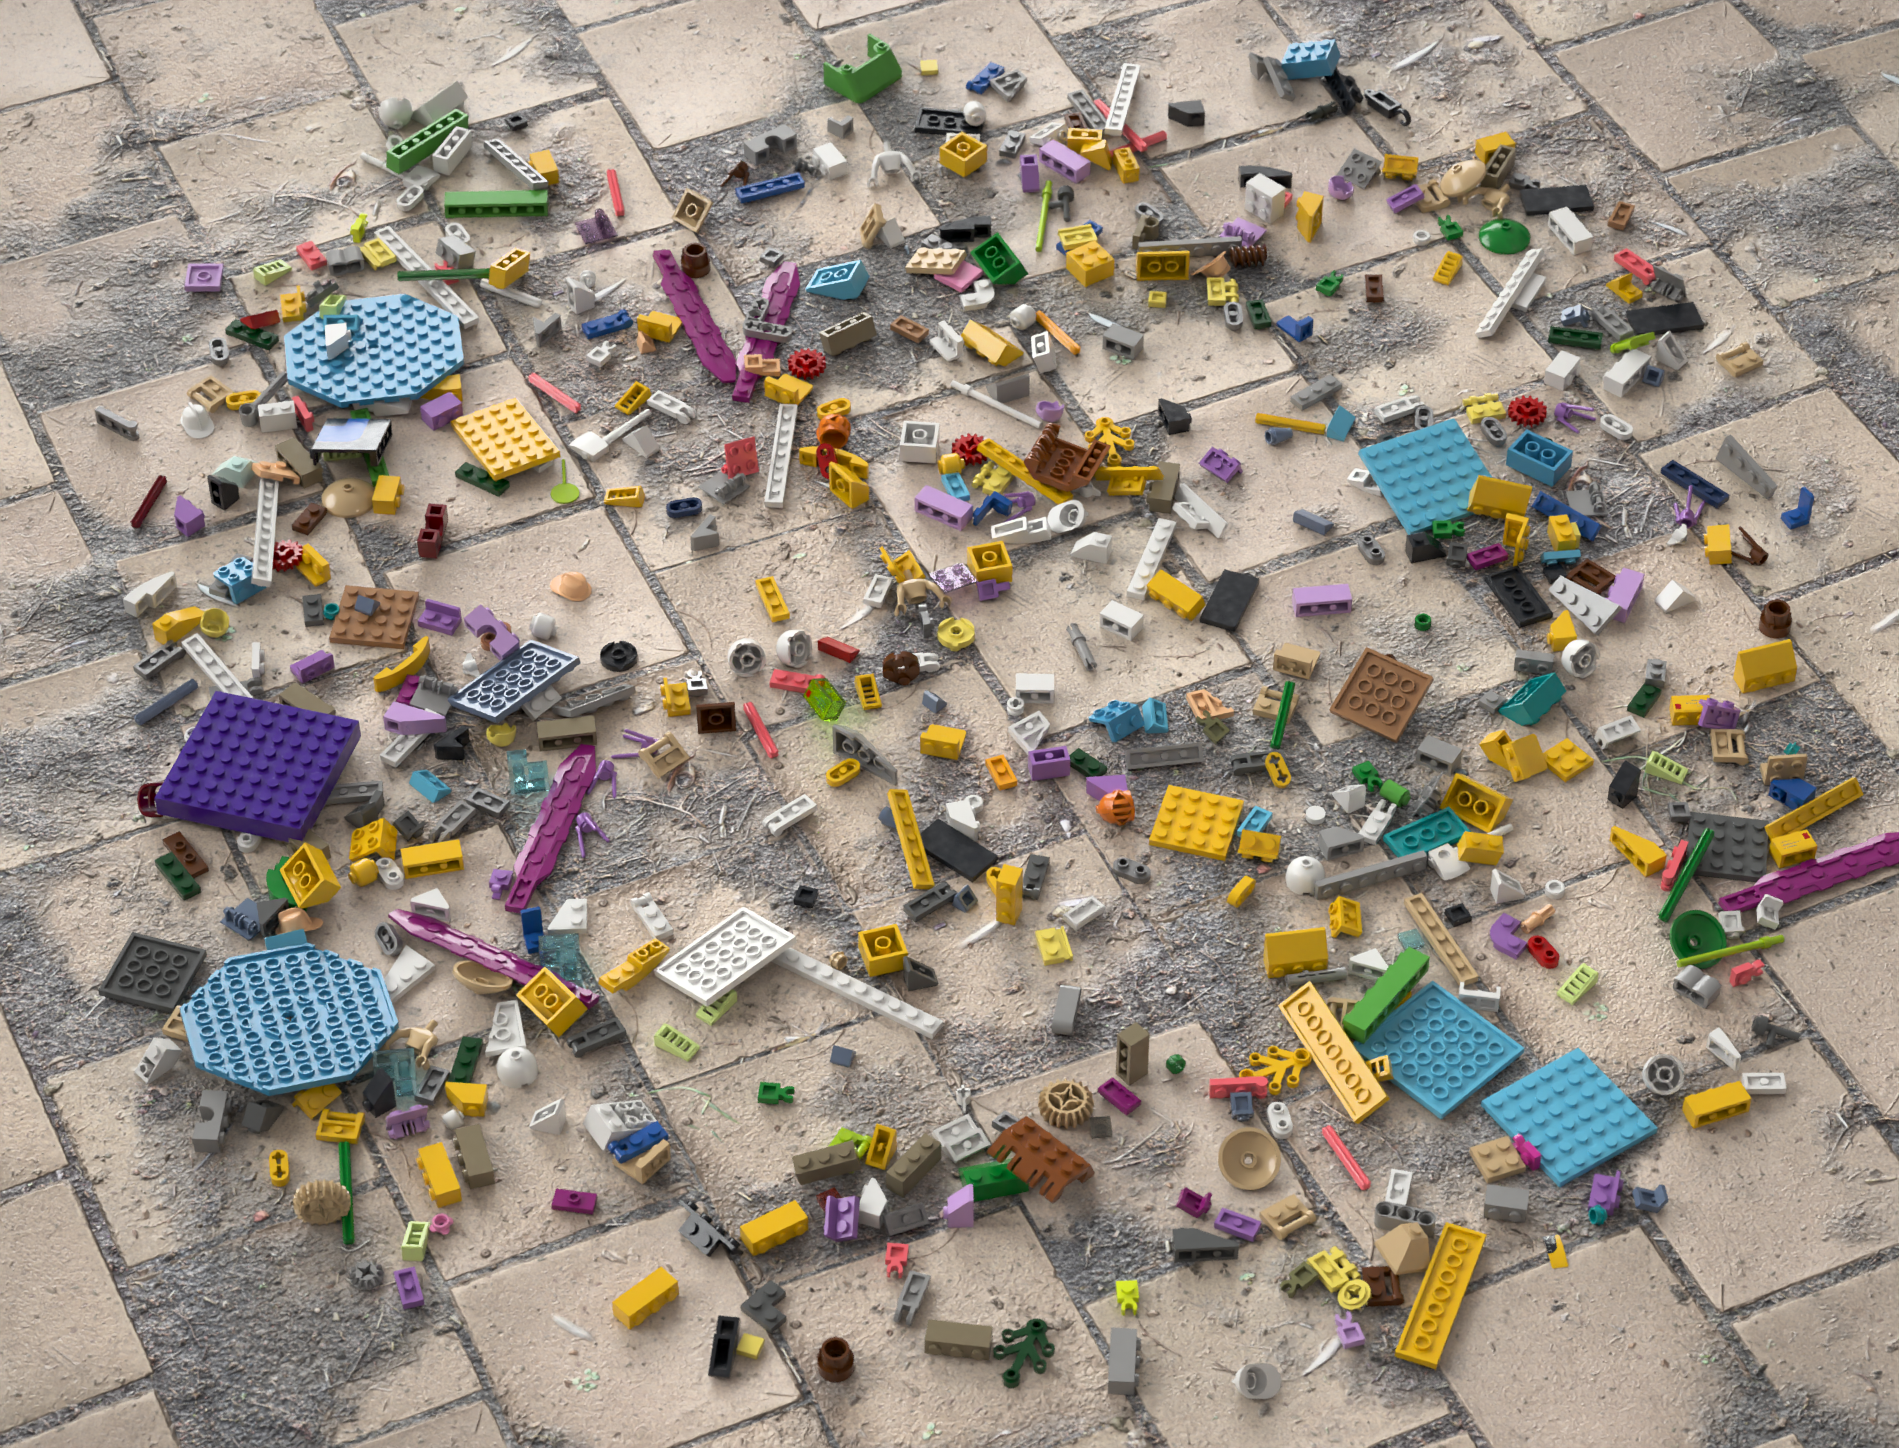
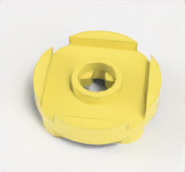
M954 617L945 619L938 626L937 638L942 645L950 648L951 651H959L961 648L969 646L975 640L974 625L965 618H960V620H954Z

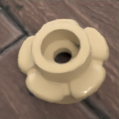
M842 951L834 952L829 958L830 966L837 970H842L848 960Z

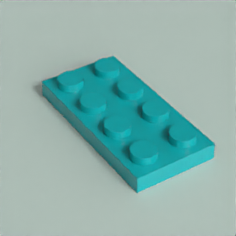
M1447 807L1385 834L1383 841L1398 858L1423 850L1428 856L1429 851L1448 843L1451 846L1458 843L1465 831H1471L1453 810Z

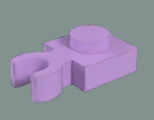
M1349 1311L1346 1312L1345 1320H1342L1338 1314L1335 1315V1324L1338 1326L1337 1334L1344 1349L1365 1344V1337L1358 1322L1351 1323L1352 1315Z

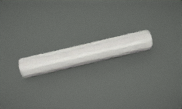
M483 278L481 280L480 287L536 308L541 306L542 300L510 287L497 289L495 286L488 284V279Z

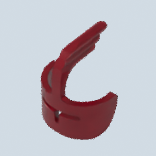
M163 782L146 783L140 787L137 795V804L142 815L146 817H163V815L157 813L155 806V796L157 794L155 790L158 786H162Z

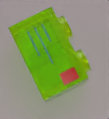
M827 678L812 679L803 695L808 704L823 721L838 720L846 705V701Z

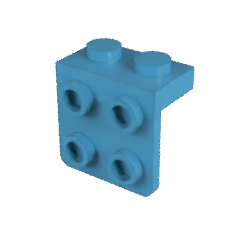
M244 557L236 558L233 562L213 572L216 579L229 587L232 600L236 604L267 588L266 586L251 584L253 563Z
M1118 700L1110 701L1108 706L1095 710L1088 717L1090 722L1106 725L1112 742L1119 741L1145 725L1138 704Z

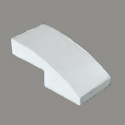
M1355 468L1347 478L1348 483L1362 491L1377 496L1383 495L1367 470Z

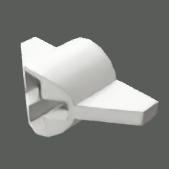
M1091 481L1086 486L1072 490V492L1080 493L1082 497L1101 496V492L1093 487Z
M1683 523L1679 529L1677 528L1673 532L1672 537L1667 542L1668 546L1686 544L1687 525Z
M467 653L463 662V673L477 678L480 676L476 661L471 653Z
M961 1085V1088L956 1090V1101L962 1106L963 1113H966V1105L971 1101V1090Z

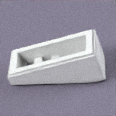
M1718 1027L1709 1033L1706 1048L1734 1071L1739 1070L1741 1055L1725 1033Z

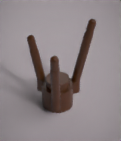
M739 160L728 172L727 178L720 186L723 187L733 176L736 178L744 177L743 186H746L750 175L748 164Z
M1740 526L1741 536L1753 547L1749 552L1751 557H1746L1734 551H1731V555L1748 561L1752 565L1755 563L1762 565L1768 559L1769 554Z

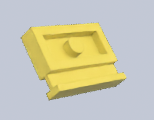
M1091 224L1058 229V236L1064 251L1076 249L1092 241L1098 243Z
M380 238L367 242L363 247H360L363 258L374 270H377L379 266L382 268L397 261L396 255Z
M1061 926L1060 929L1049 928L1035 931L1044 966L1063 963L1064 960L1073 961V954L1064 926Z

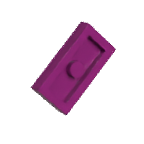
M1500 543L1467 553L1466 559L1476 571L1508 560V553Z
M407 674L396 702L411 706L409 704L420 684L418 683L420 676Z

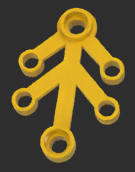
M1101 417L1096 420V428L1094 430L1085 432V441L1090 443L1088 449L1092 444L1091 442L1096 439V436L1103 433L1104 435L1098 441L1111 445L1108 451L1107 466H1121L1122 458L1116 453L1114 443L1127 451L1133 450L1134 441L1128 439L1131 437V429L1129 427L1120 428L1113 424L1112 419ZM1111 431H1112V432H1115V433H1117V434H1119L1122 438H1124V439H1126V440H1123V439H1121V438H1119V437H1117V436L1111 434Z
M1270 1046L1267 1049L1268 1057L1256 1052L1251 1053L1249 1056L1250 1065L1256 1067L1263 1064L1269 1067L1256 1072L1251 1069H1243L1240 1071L1239 1077H1267L1275 1074L1273 1081L1269 1084V1093L1278 1095L1281 1092V1082L1286 1069L1294 1066L1292 1074L1287 1077V1086L1297 1088L1299 1086L1301 1070L1303 1067L1311 1064L1312 1057L1309 1051L1304 1048H1298L1294 1052L1279 1049L1277 1046ZM1282 1057V1058H1285V1059H1287V1060H1285V1061H1280V1060H1277V1058Z

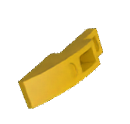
M655 938L628 954L626 962L599 977L598 984L612 994L620 989L628 991L644 979L664 959L670 948Z

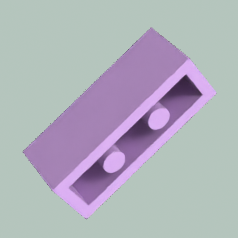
M1054 139L1039 148V162L1077 184L1090 175V161Z
M926 485L914 498L916 512L959 531H962L973 518L972 504Z
M1623 568L1621 573L1616 575L1615 585L1610 587L1609 597L1606 599L1623 608L1613 620L1626 622L1643 587L1645 574Z
M1348 584L1293 588L1292 604L1295 617L1351 613L1352 597Z

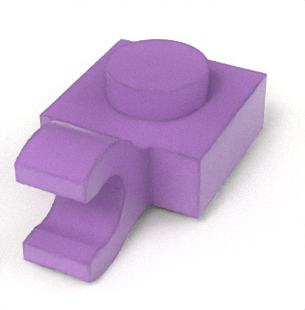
M995 579L976 583L980 601L999 597L998 591L1010 589L1009 582L996 584Z
M493 869L489 881V888L493 892L492 899L500 900L502 891H509L513 879V871Z

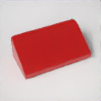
M272 310L243 317L240 319V322L252 329L280 323L278 310Z
M828 636L818 640L819 651L851 663L860 652L859 649Z

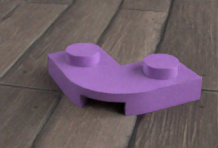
M1503 913L1492 925L1490 938L1494 943L1493 947L1516 960L1527 948V942L1513 935L1520 927L1521 921Z

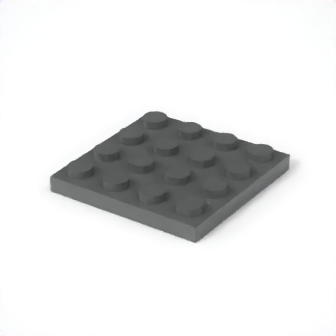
M1690 812L1686 863L1704 830L1709 828L1715 832L1693 875L1747 882H1757L1762 876L1766 875L1768 835L1764 826L1768 825L1769 821Z
M132 932L99 988V995L173 1013L206 958V950Z

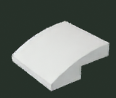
M969 1114L932 1132L933 1137L941 1142L942 1150L954 1163L991 1145L982 1129L976 1127Z

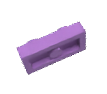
M1414 184L1387 198L1386 201L1392 211L1397 213L1424 199L1425 196L1417 184Z
M1222 1207L1214 1222V1228L1253 1242L1261 1228V1221Z
M415 1267L393 1271L403 1310L425 1305Z

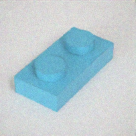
M959 472L941 475V481L948 495L962 501L970 500V494Z
M1580 550L1543 552L1540 560L1541 563H1546L1547 566L1556 565L1558 562L1574 564L1581 557Z
M1255 806L1237 830V836L1241 837L1242 829L1263 832L1272 819L1273 813Z

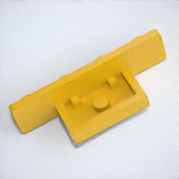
M1101 466L1096 471L1094 477L1097 481H1110L1107 489L1109 496L1143 495L1147 480H1163L1164 475L1160 468L1156 466Z

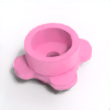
M437 1214L433 1217V1224L430 1225L429 1229L432 1233L438 1232L447 1235L450 1232L449 1228L453 1224V1219L446 1214Z

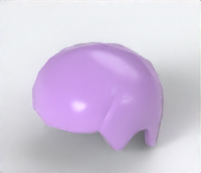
M1333 176L1329 180L1328 191L1332 197L1345 200L1353 195L1354 187L1351 182L1346 183L1343 176Z
M1041 401L1037 404L1036 412L1042 420L1055 422L1061 418L1065 405L1062 404L1060 407L1058 401L1054 403Z

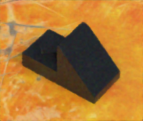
M462 725L435 743V758L438 760H464V746L470 742L468 728Z

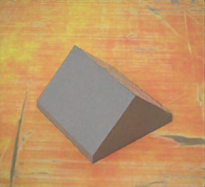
M1028 373L988 385L986 388L994 400L1006 403L1029 396L1030 376Z

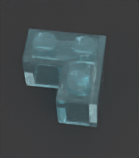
M526 749L506 751L511 795L550 790L547 760L527 762Z
M579 933L538 936L541 966H560L561 977L565 980L582 979Z
M414 1047L373 1051L374 1075L378 1069L383 1068L390 1078L395 1081L397 1097L415 1095L417 1091V1072Z

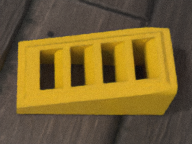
M1447 251L1433 276V281L1449 286L1462 266L1463 256Z
M636 381L614 407L629 416L652 396L651 390Z
M642 486L611 488L606 491L604 503L605 505L639 508L643 507L645 493Z
M874 673L855 676L854 684L863 710L882 708ZM876 701V703L866 704V702Z
M1388 1055L1366 1061L1372 1073V1068L1376 1067V1074L1374 1076L1378 1082L1394 1079L1391 1059ZM1380 1066H1384V1071L1381 1072Z

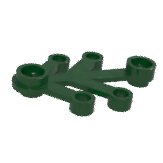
M1031 1319L1027 1322L1026 1327L1015 1331L1012 1329H1004L1002 1331V1341L1007 1344L1012 1343L1014 1339L1027 1336L1025 1341L1007 1347L996 1345L993 1349V1356L997 1360H1002L1006 1356L1018 1353L1012 1367L1003 1373V1384L1005 1387L1016 1388L1020 1384L1019 1371L1028 1355L1033 1363L1035 1373L1043 1374L1046 1371V1361L1040 1359L1033 1345L1037 1339L1042 1347V1355L1049 1358L1055 1354V1346L1049 1343L1045 1336L1047 1324L1042 1319Z

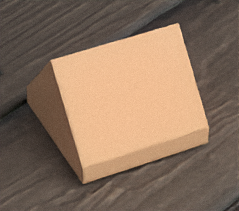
M639 331L637 345L640 353L654 352L656 347L652 338Z

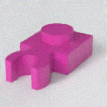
M1521 1134L1514 1136L1512 1139L1515 1142L1512 1144L1516 1151L1521 1153L1520 1157L1524 1164L1528 1165L1532 1171L1540 1168L1542 1154L1529 1141L1526 1142Z

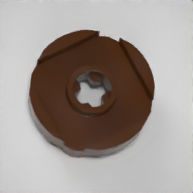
M900 651V654L896 655L891 653L882 662L883 677L903 686L908 685L920 673V664L917 656L907 651Z

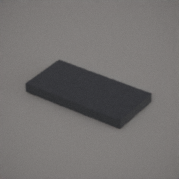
M920 107L914 132L947 136V133L959 134L964 132L965 134H980L981 139L985 121L979 126H972L967 123L963 111Z
M1587 184L1520 190L1519 195L1526 216L1547 215L1551 211L1568 207L1571 212L1594 211V204Z
M1694 302L1626 311V317L1631 328L1634 329L1635 336L1654 332V335H1662L1669 331L1677 333L1704 328V323Z
M1518 565L1485 575V582L1519 628L1553 618V612Z
M1224 569L1200 616V623L1235 632L1259 585L1260 579Z
M936 819L920 833L926 854L972 883L998 861V855L940 819Z

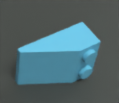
M861 260L820 268L816 270L806 287V291L842 300L855 299L860 296L870 276Z

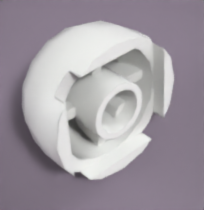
M394 97L381 102L379 115L386 126L400 129L407 125L412 118L413 110L409 100L403 98L402 101Z
M788 630L784 632L776 644L779 660L785 665L795 668L806 665L808 661L805 660L812 653L811 637L806 635L803 630Z
M750 638L736 641L728 651L727 659L729 666L736 675L741 677L754 676L753 673L760 672L766 663L763 647L757 641Z
M1583 639L1570 642L1562 654V664L1569 674L1580 678H1586L1591 675L1597 667L1594 665L1596 659L1599 660L1600 658L1599 649L1595 644Z
M1309 856L1294 859L1289 864L1286 872L1287 887L1299 895H1303V893L1314 895L1315 881L1325 879V871L1322 864L1317 859Z
M513 1047L504 1051L497 1062V1075L500 1078V1082L509 1088H522L521 1085L532 1084L538 1075V1065L535 1056L529 1050L522 1047Z
M1658 1054L1645 1063L1642 1071L1643 1082L1653 1093L1671 1095L1682 1087L1685 1069L1681 1061L1675 1056Z

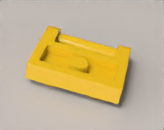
M323 1109L316 1131V1140L339 1143L348 1141L350 1144H357L362 1125L365 1122V1113L358 1112L353 1114Z

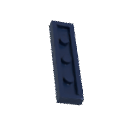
M1671 460L1661 468L1660 474L1686 490H1689V486L1692 485V493L1717 509L1729 500L1730 495L1674 460Z

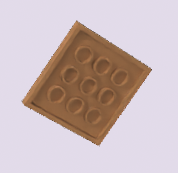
M345 585L339 604L340 611L335 617L329 636L330 643L404 649L418 603L419 592ZM358 595L380 602L379 607L371 616L355 611Z
M1366 647L1329 711L1397 743L1434 679L1428 674Z

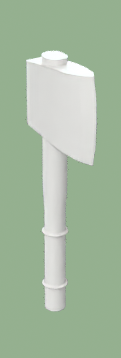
M365 153L360 155V159L367 163H371L403 179V186L407 188L417 185L421 186L423 191L427 190L441 176L437 172L423 166H417L409 173L404 171L398 175L386 168V162H382Z
M646 409L602 439L589 431L576 438L568 446L585 460L588 459L594 462L609 452L608 444L651 415V411Z
M1509 823L1487 834L1502 836L1513 831V826ZM1448 843L1428 852V864L1431 868L1435 869L1443 880L1453 879L1471 869L1466 861H1459L1458 848H1452Z

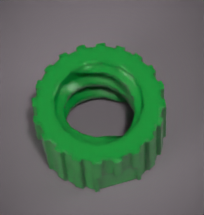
M1425 613L1418 614L1415 617L1414 626L1420 631H1426L1431 628L1432 619Z
M1179 1054L1170 1056L1166 1061V1068L1172 1074H1179L1186 1066V1061Z

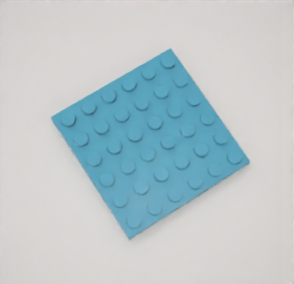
M1455 418L1360 449L1358 453L1408 535L1432 529V521L1451 520L1453 522L1474 515L1473 512L1467 511L1470 491L1478 475L1492 478Z
M1433 980L1394 1010L1364 1044L1358 1041L1353 1042L1365 1062L1388 1055L1391 1059L1394 1078L1389 1081L1441 1120L1524 1053L1523 1046ZM1380 1066L1381 1072L1384 1071V1066Z
M1579 1048L1481 1101V1107L1511 1138L1521 1134L1526 1142L1529 1141L1542 1154L1540 1168L1559 1188L1654 1135L1658 1129Z

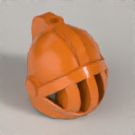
M840 414L824 416L816 432L820 445L827 443L836 449L844 447L850 436L851 424L845 416Z
M1113 790L1112 793L1104 795L1099 805L1095 806L1096 813H1099L1107 823L1125 825L1128 821H1133L1135 818L1134 802L1129 790Z

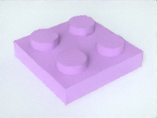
M188 264L184 286L185 292L220 291L224 271L223 264Z

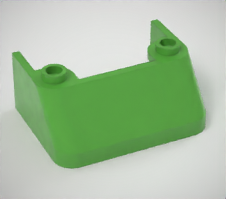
M870 33L867 35L868 56L871 59L857 68L844 64L837 69L827 62L823 63L824 84L855 103L867 101L902 77V69L890 46Z

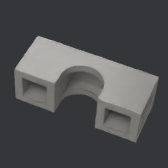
M783 124L744 142V156L757 166L770 160L769 149H779L785 153L796 148L797 134L789 126Z
M203 1090L199 1106L201 1117L210 1121L196 1123L193 1134L195 1152L220 1153L221 1145H224L226 1141V1133L224 1131L229 1126L228 1112L232 1111V1100H229L228 1091Z

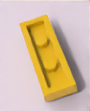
M770 576L755 580V586L771 622L789 619L790 613L774 577Z

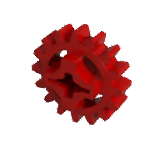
M810 348L805 351L800 349V352L794 351V355L790 354V359H788V371L791 372L792 376L797 374L798 379L801 376L804 377V380L807 377L813 379V376L820 377V373H824V369H826L825 356H822V352L817 353L816 349L810 351Z
M1523 395L1522 399L1516 397L1515 401L1511 400L1508 406V417L1511 418V422L1517 421L1516 425L1523 424V427L1529 425L1532 428L1533 424L1539 426L1540 422L1544 423L1547 416V406L1544 405L1543 401L1538 402V398L1532 399V396L1525 398Z
M967 433L966 437L960 435V439L955 438V442H952V453H957L960 459L963 458L966 466L969 463L975 466L976 462L982 464V460L987 461V457L979 452L977 447L979 443L984 441V436L977 437L976 433L973 436Z
M284 540L279 543L274 542L272 570L276 568L277 572L281 569L286 572L287 569L293 570L294 565L299 566V562H303V549L301 544L298 545V541L293 543L292 540H288V542Z

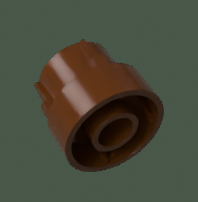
M693 242L682 248V272L695 279L709 274L711 269L710 257L703 244Z
M1775 599L1764 605L1759 620V630L1762 634L1769 638L1779 639L1786 637L1790 633L1792 613L1787 602Z
M837 1336L829 1338L823 1342L821 1349H819L817 1367L823 1379L829 1382H842L851 1377L854 1372V1354L848 1342L843 1338Z

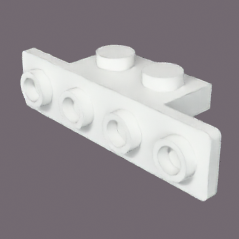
M1181 483L1174 497L1178 502L1174 504L1172 509L1192 529H1208L1217 538H1222L1228 523L1187 485Z

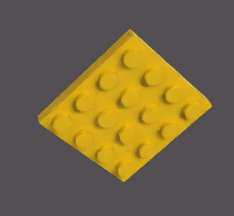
M1168 785L1149 838V845L1225 861L1244 806V800Z

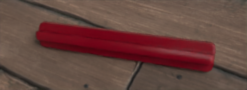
M158 475L130 521L132 527L139 528L167 483L165 475Z

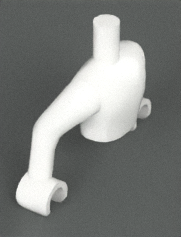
M890 141L883 142L885 152L875 156L871 178H869L867 186L870 188V182H875L877 187L879 165L884 174H892L901 170L900 164L903 162L911 173L912 182H914L913 176H918L920 181L921 173L915 170L913 163L904 153L891 151Z

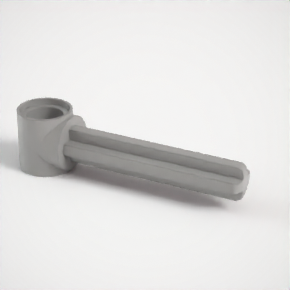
M286 372L280 373L252 404L245 403L240 406L239 413L242 424L245 427H253L257 424V417L259 416L258 405L266 404L288 381Z

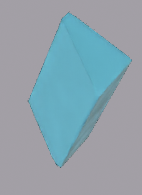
M324 315L323 332H325V325L346 323L347 330L358 332L360 317L359 315Z
M1338 406L1328 425L1327 437L1344 441L1356 417L1342 406Z
M1149 697L1142 706L1145 733H1167L1169 729L1166 704Z
M428 770L413 771L409 781L412 787L432 803L439 801L452 791Z
M304 929L265 938L267 950L307 943Z

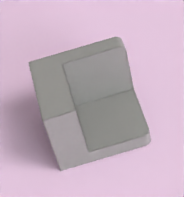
M849 115L841 121L831 117L827 119V132L841 139H844L854 131L853 117Z

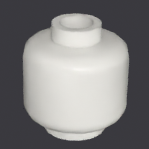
M971 101L965 105L963 114L968 124L979 126L986 120V111L983 104L978 101Z
M1025 304L1020 305L1010 314L1011 325L1019 330L1027 329L1036 321L1035 310Z
M539 613L537 616H533L529 629L533 636L548 640L551 635L555 636L558 626L555 625L556 620L554 617Z

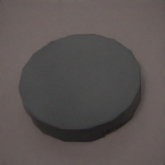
M614 641L605 645L600 651L602 666L613 672H623L634 667L637 663L638 654L636 647L626 641L615 643Z

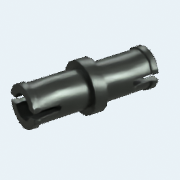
M1334 101L1326 105H1319L1316 109L1306 112V119L1311 117L1308 121L1312 122L1318 118H1325L1328 114L1336 112L1338 106H1332L1336 104Z

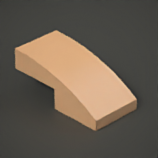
M762 354L744 355L746 371L764 376H780V359H762Z

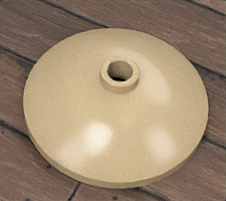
M1479 160L1459 162L1446 172L1441 179L1439 188L1446 197L1463 195L1475 188L1483 180L1487 168Z
M340 479L330 484L324 490L322 505L327 508L329 514L339 518L359 517L373 508L372 498L375 488L369 482L362 479Z
M472 960L460 961L453 967V975L457 981L476 994H494L503 992L512 986V978L484 968L483 965Z
M1245 1127L1233 1131L1224 1139L1218 1152V1165L1223 1177L1231 1185L1242 1190H1257L1267 1186L1276 1177L1281 1165V1153L1276 1141L1267 1132L1258 1128ZM1245 1158H1251L1252 1163L1246 1164Z

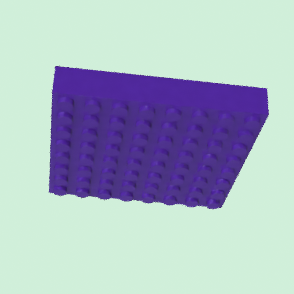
M215 691L155 796L157 813L289 842L288 838L303 841L308 829L312 830L361 738L359 720Z

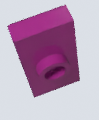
M1113 1077L1098 1087L1097 1092L1126 1116L1141 1106V1100Z
M556 1188L551 1207L552 1210L593 1215L598 1198L595 1193Z

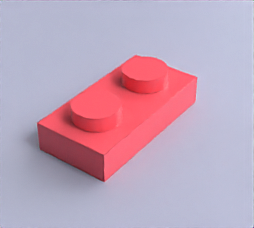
M312 240L296 246L297 253L311 271L327 265L326 258Z
M299 395L292 397L298 419L306 432L312 431L313 422H315L312 412H308L306 402H302Z

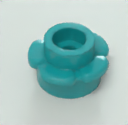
M335 603L327 604L323 610L325 618L335 620L336 615L340 611L339 606Z
M1794 742V744L1789 743L1784 753L1786 755L1797 754L1801 747L1796 744L1797 742Z
M1600 1205L1591 1207L1589 1210L1590 1222L1598 1224V1226L1603 1225L1607 1220L1606 1210Z

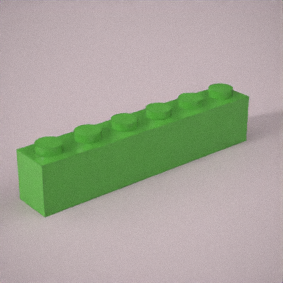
M454 109L386 151V168L399 175L432 155L456 126L468 129V115L458 109Z
M548 190L445 192L444 200L445 218L548 216L549 207Z
M1408 947L1404 953L1401 952L1397 957V961L1393 965L1390 964L1386 973L1377 979L1373 988L1368 989L1364 998L1361 1001H1357L1353 1010L1344 1016L1342 1024L1348 1037L1364 1044L1428 972L1430 957L1411 947Z

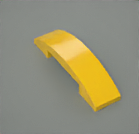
M818 446L800 448L799 464L817 467L819 464L816 455ZM834 448L839 465L847 467L859 478H869V466L865 460L850 452ZM826 449L822 451L824 456L827 454Z
M425 636L413 645L414 653L393 670L386 667L373 677L376 692L386 691L404 683L407 674L415 675L421 669L430 653L429 637Z

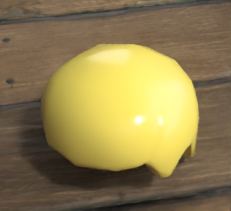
M211 608L204 611L200 621L201 631L209 637L219 638L228 630L229 616L219 608Z
M504 723L502 726L490 725L486 731L487 739L497 747L508 746L515 739L516 726L513 725L510 728L508 723Z

